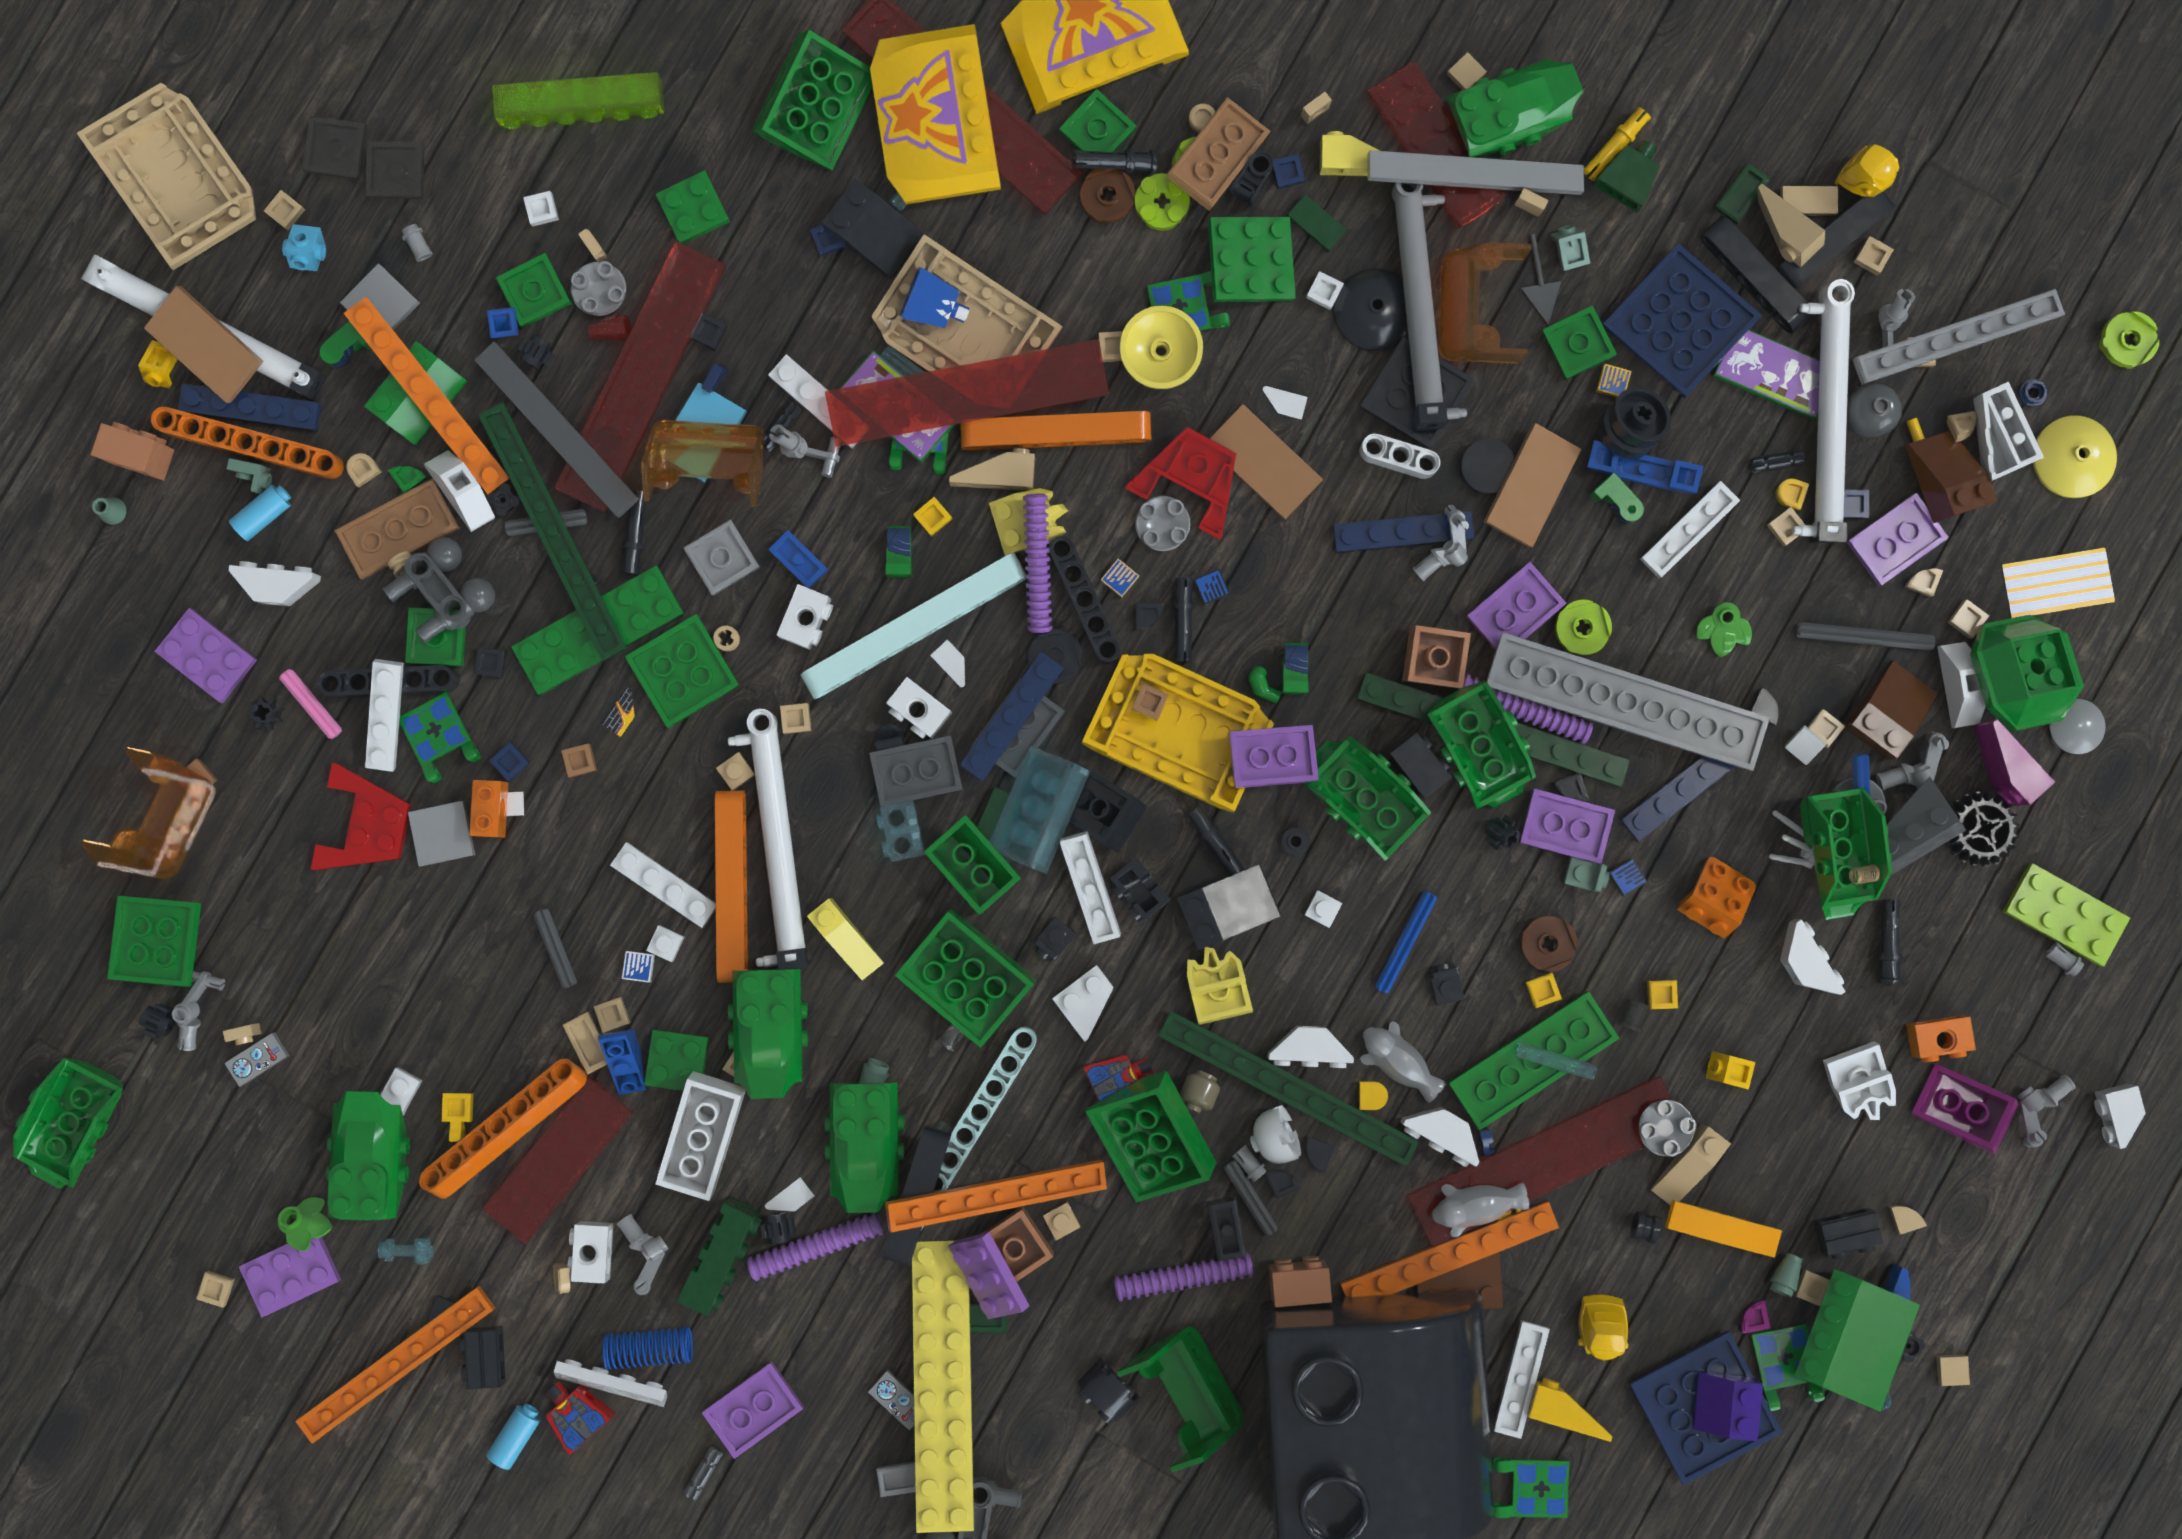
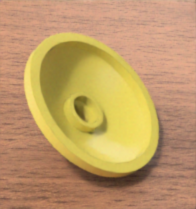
M1154 306L1140 311L1127 323L1121 336L1120 355L1125 369L1133 379L1149 388L1169 389L1183 384L1196 372L1202 359L1203 340L1198 326L1186 313L1173 307ZM1162 347L1166 350V354L1159 356L1156 353V349Z
M2084 416L2059 418L2047 425L2036 439L2044 458L2033 462L2035 473L2048 490L2066 498L2090 496L2101 490L2114 474L2117 463V451L2114 441L2109 432L2093 419ZM2080 449L2085 452V458L2079 456Z

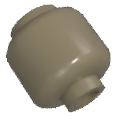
M1199 1070L1196 1071V1074L1187 1075L1180 1091V1096L1189 1112L1199 1115L1201 1111L1212 1110L1220 1092V1087L1216 1083L1217 1079L1214 1076Z

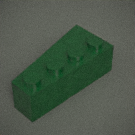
M732 1196L723 1203L719 1211L722 1215H719L709 1232L711 1237L701 1249L697 1258L698 1263L691 1270L677 1302L705 1316H708L712 1310L717 1312L724 1299V1296L720 1293L725 1284L730 1286L737 1273L733 1267L737 1259L742 1261L749 1249V1245L745 1243L750 1234H756L762 1222L758 1218L761 1213L760 1210Z

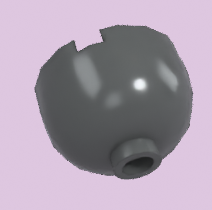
M1869 383L1860 386L1847 397L1846 426L1853 434L1863 439L1880 438L1887 435L1897 426L1902 416V403L1899 395L1893 388L1883 383Z

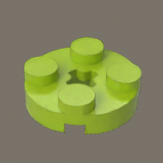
M1164 173L1155 174L1143 179L1135 194V210L1138 217L1148 227L1160 231L1169 230L1177 226L1186 217L1190 204L1189 195L1166 178L1167 174ZM1160 195L1170 200V203L1165 204L1163 209L1159 208L1158 203H1154V200L1159 199Z
M2134 311L2131 313H2121L2105 324L2101 333V339L2099 340V348L2113 364L2126 369L2134 368L2146 363L2156 354L2159 348V339L2157 340L2156 333L2158 330L2157 326L2144 313ZM2132 333L2134 335L2133 341L2136 343L2135 346L2132 344L2127 345L2124 336Z
M1590 600L1574 601L1565 606L1556 617V638L1564 650L1570 654L1587 656L1598 652L1605 646L1612 632V622L1608 612L1602 606L1600 607ZM1580 620H1583L1584 624L1590 625V629L1586 631L1587 635H1582L1581 632L1576 630Z

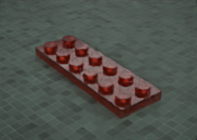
M1415 61L1368 91L1369 97L1407 153L1469 157L1456 121ZM1430 185L1436 195H1443L1445 197L1443 206L1459 229L1506 198V194L1500 189Z
M592 1077L589 1078L483 1207V1210L520 1241L527 1244L634 1112Z

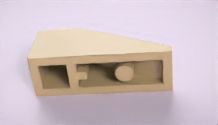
M1761 184L1758 187V204L1781 255L1788 262H1794L1802 267L1824 246L1825 230L1765 185Z
M1015 448L1013 452H1006L950 476V486L1022 491L1033 490L1035 454H1030L1028 449Z
M1700 1123L1694 1131L1690 1145L1683 1152L1675 1156L1650 1190L1669 1205H1671L1672 1200L1680 1202L1715 1166L1731 1143L1709 1126Z

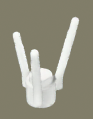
M1773 811L1775 817L1804 837L1801 827L1778 811ZM1783 835L1782 839L1801 848V857H1804V859L1775 854L1769 855V858L1772 860L1803 865L1810 869L1815 865L1812 849L1806 843L1787 835Z

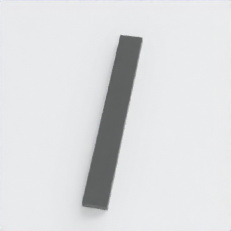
M495 341L475 359L476 363L618 518L639 500L633 491Z

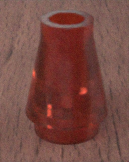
M617 313L595 323H589L588 334L591 340L624 341L625 338L631 336V324L627 315L621 316V314Z

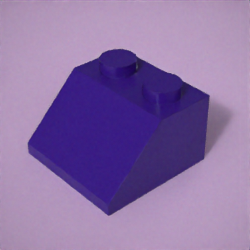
M1698 1372L1693 1429L1729 1439L1758 1442L1763 1384L1753 1377Z

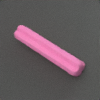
M290 669L280 675V681L324 734L330 739L337 737L342 732L341 727L298 675Z

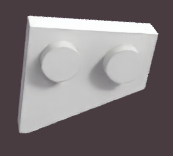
M1096 965L1052 999L1085 1042L1088 1040L1114 987Z

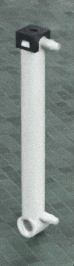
M95 254L81 278L151 316L157 312L170 295ZM220 321L264 361L257 369L258 372L315 401L327 379L325 375Z
M1844 279L1835 280L1824 286L1819 292V303L1801 304L1799 307V311L1802 313L1821 314L1815 523L1794 526L1792 528L1794 535L1810 536V543L1839 544L1847 542V522H1843L1850 306L1855 292L1852 284ZM1833 289L1839 291L1841 295L1840 302L1832 297Z
M756 709L747 718V726L750 733L728 738L729 746L751 744L777 943L776 954L757 958L756 965L758 967L778 966V969L809 967L807 947L805 948L777 732L778 721L776 716L770 711ZM761 716H767L769 719L768 728L759 731L756 728V720Z

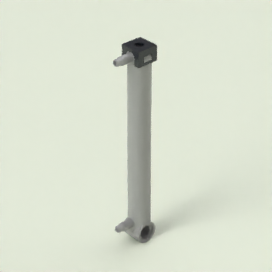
M1395 182L1392 188V198L1395 201L1416 403V409L1414 410L1416 431L1443 429L1448 419H1459L1460 417L1467 416V409L1447 408L1446 402H1443L1423 206L1443 204L1445 197L1436 194L1422 195L1423 184ZM1408 185L1413 189V192H1406L1401 186Z

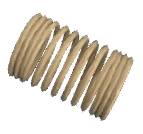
M1876 865L1855 867L1850 870L1849 878L1853 884L1875 882L1880 878V871Z

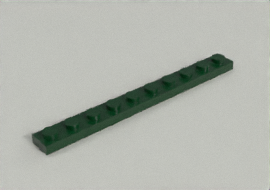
M500 403L478 414L601 660L605 661L627 650L628 647L506 405Z
M1367 672L1364 675L1357 696V700L1431 725L1433 724L1427 714L1438 701L1443 699ZM1519 723L1518 726L1514 727L1519 736L1523 735L1531 748L1527 751L1530 758L1578 774L1580 773L1581 775L1617 787L1622 786L1630 760Z
M1170 1011L1158 1034L1159 1037L1404 1166H1407L1419 1143L1418 1140L1173 1011Z

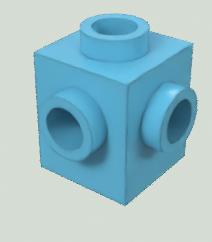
M292 225L288 239H285L282 245L283 255L286 256L290 268L310 271L318 270L320 262L324 261L326 257V245L319 227Z

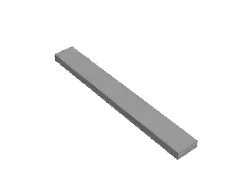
M1372 150L1367 154L1368 181L1522 191L1525 188L1531 192L1581 195L1584 192V165Z
M2053 289L1857 356L1852 361L1861 385L2059 318L2065 315L2057 291Z

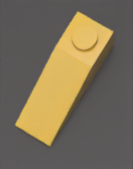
M1543 1378L1542 1382L1536 1380L1528 1411L1529 1418L1611 1442L1612 1435L1559 1387L1560 1383L1547 1378Z

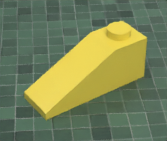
M1328 132L1327 135H1322L1320 141V175L1368 176L1367 154L1370 150H1380L1351 135H1343V132Z
M832 898L827 899L807 916L861 980H864L884 964L882 959Z

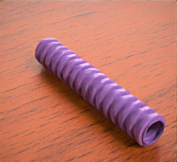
M1037 493L1023 496V500L1026 501V504L1023 505V509L1026 510L1024 518H1026L1024 527H1027V531H1024L1027 539L1024 542L1027 545L1025 553H1028V557H1025V561L1028 562L1025 570L1028 571L1026 579H1029V582L1026 583V587L1029 588L1026 596L1029 597L1027 605L1030 606L1027 609V613L1030 614L1027 622L1030 623L1028 631L1044 633L1052 630V625H1049V622L1052 621V617L1049 616V613L1052 612L1051 608H1049L1051 600L1048 599V596L1051 595V591L1048 590V587H1051V583L1048 582L1050 574L1047 573V570L1050 569V565H1047V561H1050L1047 553L1050 551L1047 547L1049 539H1046V535H1049V530H1046L1049 522L1046 521L1048 513L1045 512V509L1048 508V504H1045L1048 496Z
M1466 674L1463 687L1480 682L1479 678L1475 677L1472 679L1471 675ZM1492 689L1505 711H1511L1515 715V719L1523 718V722L1531 721V725L1534 726L1539 724L1541 729L1547 727L1549 732L1555 730L1557 735L1562 733L1565 738L1570 736L1573 741L1580 740L1581 744H1585L1592 733L1593 721L1591 720L1586 722L1585 718L1580 717L1578 719L1576 715L1572 714L1570 716L1567 712L1562 713L1560 710H1554L1551 707Z
M871 1213L870 1216L865 1214L862 1219L859 1217L855 1218L854 1222L848 1220L846 1225L840 1223L838 1228L832 1226L829 1231L824 1229L821 1234L816 1232L813 1237L810 1235L806 1236L805 1240L799 1238L797 1243L791 1241L788 1246L783 1244L780 1249L775 1247L772 1249V1252L765 1251L764 1255L758 1253L756 1258L750 1256L747 1261L749 1273L752 1279L758 1281L761 1276L767 1278L769 1273L775 1275L777 1270L783 1272L784 1268L791 1269L794 1264L799 1266L802 1261L807 1263L810 1258L816 1260L818 1255L824 1257L827 1252L832 1254L835 1249L840 1251L843 1246L846 1248L850 1247L851 1243L857 1245L859 1240L865 1242L867 1237L873 1239L876 1234L881 1236L884 1232L882 1221L878 1213Z
M1247 1252L1244 1257L1225 1261L1210 1259L1208 1263L1203 1260L1201 1264L1193 1262L1192 1266L1184 1264V1267L1180 1268L1179 1265H1176V1269L1167 1267V1270L1162 1271V1268H1160L1158 1272L1150 1270L1149 1274L1141 1272V1275L1138 1276L1136 1273H1133L1132 1277L1124 1275L1122 1279H1119V1276L1115 1277L1114 1284L1117 1299H1119V1302H1122L1123 1298L1132 1300V1297L1136 1296L1138 1299L1140 1295L1144 1294L1145 1297H1149V1293L1158 1295L1160 1291L1165 1294L1166 1290L1175 1292L1176 1288H1179L1181 1291L1184 1290L1183 1287L1187 1286L1188 1289H1192L1193 1285L1201 1287V1284L1205 1283L1208 1286L1209 1282L1218 1284L1220 1280L1223 1283L1227 1282V1279L1235 1281L1236 1277L1244 1279V1276L1248 1275L1249 1278H1252L1254 1272L1251 1257Z

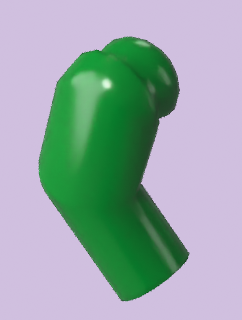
M1254 667L1249 673L1248 678L1253 693L1258 697L1277 704L1282 692L1268 686L1265 677L1267 672L1263 667Z

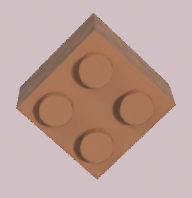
M113 422L112 426L101 423L91 455L110 464L164 481L174 449L166 446L167 441L158 438L156 435L141 430L136 431L126 425Z
M1418 625L1410 626L1402 681L1454 689L1463 688L1471 633Z
M1021 1206L981 1233L990 1232L1016 1282L1053 1258L1054 1255L1053 1250L1024 1206Z
M1319 1256L1302 1257V1262H1291L1290 1258L1274 1260V1264H1268L1271 1299L1275 1307L1332 1302L1329 1267L1324 1260H1319Z

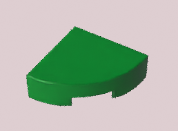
M396 466L388 470L403 493L417 487L428 479L423 472L410 466Z

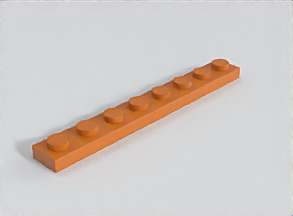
M365 297L344 312V315L457 457L464 462L484 491L489 494L510 478L370 300Z
M1096 1160L885 1202L888 1230L892 1233L1105 1190L1107 1185L1104 1162Z
M1547 1200L1529 1207L1527 1210L1503 1217L1504 1219L1495 1220L1465 1232L1459 1237L1450 1238L1344 1280L1340 1284L1345 1297L1392 1295L1558 1229L1559 1226L1550 1203Z
M478 1286L295 1422L311 1444H313L492 1312L495 1306L481 1287Z

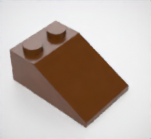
M1951 431L1905 445L1933 523L1997 501L1988 474L1962 442L1955 441Z
M1893 660L1845 722L1844 728L1886 760L1896 759L1914 737L1938 693Z

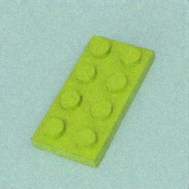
M2033 863L2027 865L2002 911L2098 966L2103 967L2130 920V917Z

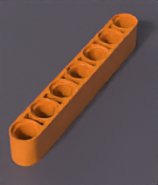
M159 407L151 415L153 427L172 437L327 479L338 478L344 471V464L340 457L327 450L168 407ZM172 415L171 425L165 428V419ZM198 423L199 430L191 435L192 425ZM222 430H225V438L222 441L218 442V433ZM252 437V445L248 449H244V441ZM278 444V453L275 456L271 457V447L273 445ZM305 451V460L297 464V455ZM331 458L333 462L332 467L324 471L323 463Z
M1148 411L977 418L960 421L961 449L969 451L1144 443L1152 440L1151 414Z
M744 790L716 791L715 793L716 971L718 983H733L732 970H748L746 794Z
M560 1059L429 1165L419 1177L420 1187L441 1199L451 1196L577 1093L587 1081L586 1072L568 1059Z

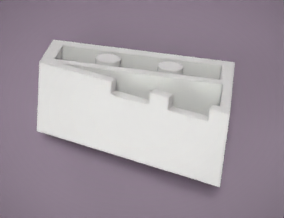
M2009 382L1984 392L1973 399L1974 410L1977 415L1976 428L1980 465L1988 474L1990 481L2044 458Z

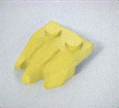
M1038 488L1015 493L989 503L1005 556L1024 551L1027 548L1024 542L1027 539V536L1024 535V531H1027V527H1024V522H1026L1024 514L1026 510L1023 509V505L1026 504L1023 496H1026V494L1038 493L1048 496V500H1045V504H1048L1045 512L1048 513L1046 521L1049 522V526H1046V530H1049V535H1046V539H1049V543L1054 538L1066 533L1064 527L1057 526L1055 522L1068 510L1063 504L1050 506L1049 501L1053 497V491Z
M1205 947L1204 963L1202 965H1198L1195 960L1187 961V978L1198 1025L1253 1012L1241 960L1231 951L1226 953L1224 960L1219 961L1215 949Z

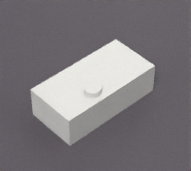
M695 1071L690 1074L685 1084L655 1183L656 1185L710 1201L718 1183L746 1090L742 1086Z

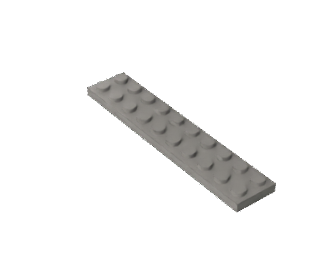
M1501 633L1486 680L1492 689L1748 771H1754L1770 717L1507 633Z

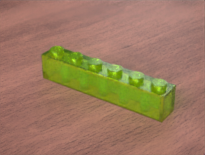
M658 72L492 85L494 118L500 126L508 129L519 128L520 124H531L536 127L546 126L547 122L573 124L575 120L586 119L588 122H600L602 118L613 117L615 120H626L634 115H640L643 118H653L659 113H664L662 80Z

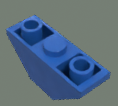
M634 1029L599 1035L598 1041L618 1094L645 1091V1075L641 1049Z

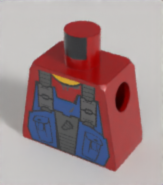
M1126 1053L1083 1066L1099 1102L1153 1072L1147 1057L1131 1064Z
M557 1382L546 1392L556 1405L546 1415V1418L569 1455L615 1415L612 1409L582 1385H579L569 1394L562 1384Z

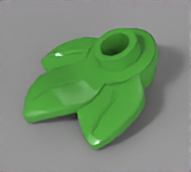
M1722 602L1714 608L1712 615L1702 618L1699 622L1696 637L1698 639H1710L1713 651L1718 657H1723L1731 652L1736 642L1742 645H1749L1752 639V631L1748 621L1740 617V610L1736 605L1731 602ZM1730 612L1731 618L1728 621H1723V614Z
M317 1197L307 1198L297 1207H286L279 1213L278 1227L286 1234V1241L292 1248L298 1251H307L310 1247L311 1238H320L332 1229L330 1220L320 1213L325 1202L323 1199ZM296 1218V1220L292 1224H290V1221Z

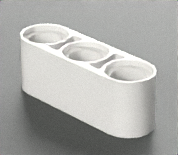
M1380 434L1368 435L1362 442L1359 450L1362 459L1368 463L1420 479L1432 477L1440 467V458L1434 451ZM1369 442L1377 443L1380 447V453L1376 455L1370 454L1367 451L1366 444ZM1396 450L1403 451L1407 457L1406 461L1403 463L1395 461L1393 452ZM1420 459H1429L1433 464V469L1430 471L1423 470L1419 464Z

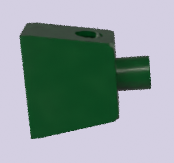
M1646 140L1642 141L1637 151L1630 146H1626L1603 171L1593 186L1638 213L1646 202L1660 167L1651 160L1657 150L1656 146Z

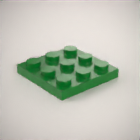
M1210 217L1208 219L1213 302L1293 301L1296 299L1290 217Z
M697 614L625 656L667 728L674 726L740 686Z
M118 896L107 979L191 987L201 903Z

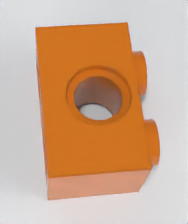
M473 780L470 836L505 838L508 782Z
M1958 1015L1906 1023L1911 1057L1920 1058L1922 1062L1939 1061L1940 1055L1949 1054V1058L1967 1056L1966 1051L1976 1050L1970 1016ZM1943 1032L1946 1036V1041L1940 1047L1937 1044V1036Z

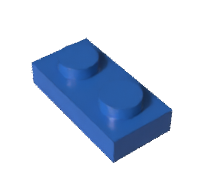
M789 530L769 548V551L809 589L828 571Z

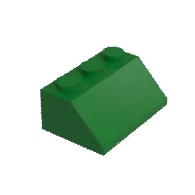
M416 341L409 351L451 403L468 381ZM391 373L364 406L416 446L433 426Z
M967 815L962 817L924 851L978 915L987 910L1021 879L1019 874Z

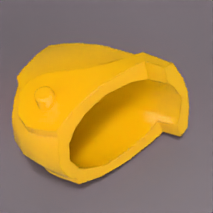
M1876 144L1866 145L1847 162L1834 183L1836 185L1840 184L1854 194L1864 197H1875L1893 184L1899 171L1898 159L1882 146Z
M1609 1295L1584 1296L1581 1300L1582 1306L1578 1320L1579 1335L1581 1339H1578V1345L1584 1346L1587 1354H1592L1600 1360H1611L1624 1354L1625 1349L1628 1348V1321L1623 1300Z

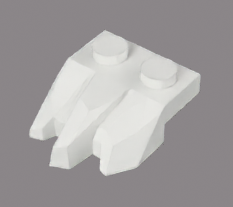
M1874 1041L1823 1060L1828 1080L1844 1112L1853 1119H1856L1860 1111L1864 1109L1870 1120H1880L1881 1102H1885L1888 1106L1896 1105V1089L1892 1075L1886 1070L1880 1045Z

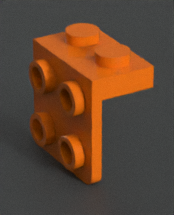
M1709 857L1702 868L1694 889L1680 901L1677 910L1685 914L1689 919L1706 927L1712 933L1725 939L1741 925L1756 889V884L1715 857Z

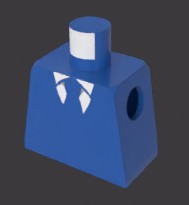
M918 266L899 316L907 320L945 328L949 318L964 323L970 308L956 302L960 291Z

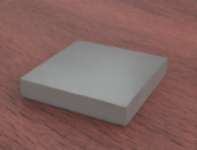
M379 263L340 302L348 310L367 297L393 330L420 304Z
M731 519L684 547L685 552L712 596L760 568Z
M465 801L408 812L419 867L475 855Z

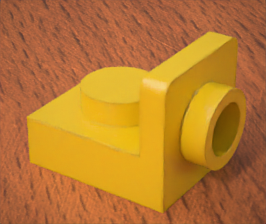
M151 341L138 367L144 382L154 387L161 386L169 389L172 385L169 374L178 359L158 341Z
M1713 1051L1708 1063L1706 1078L1749 1089L1755 1062Z

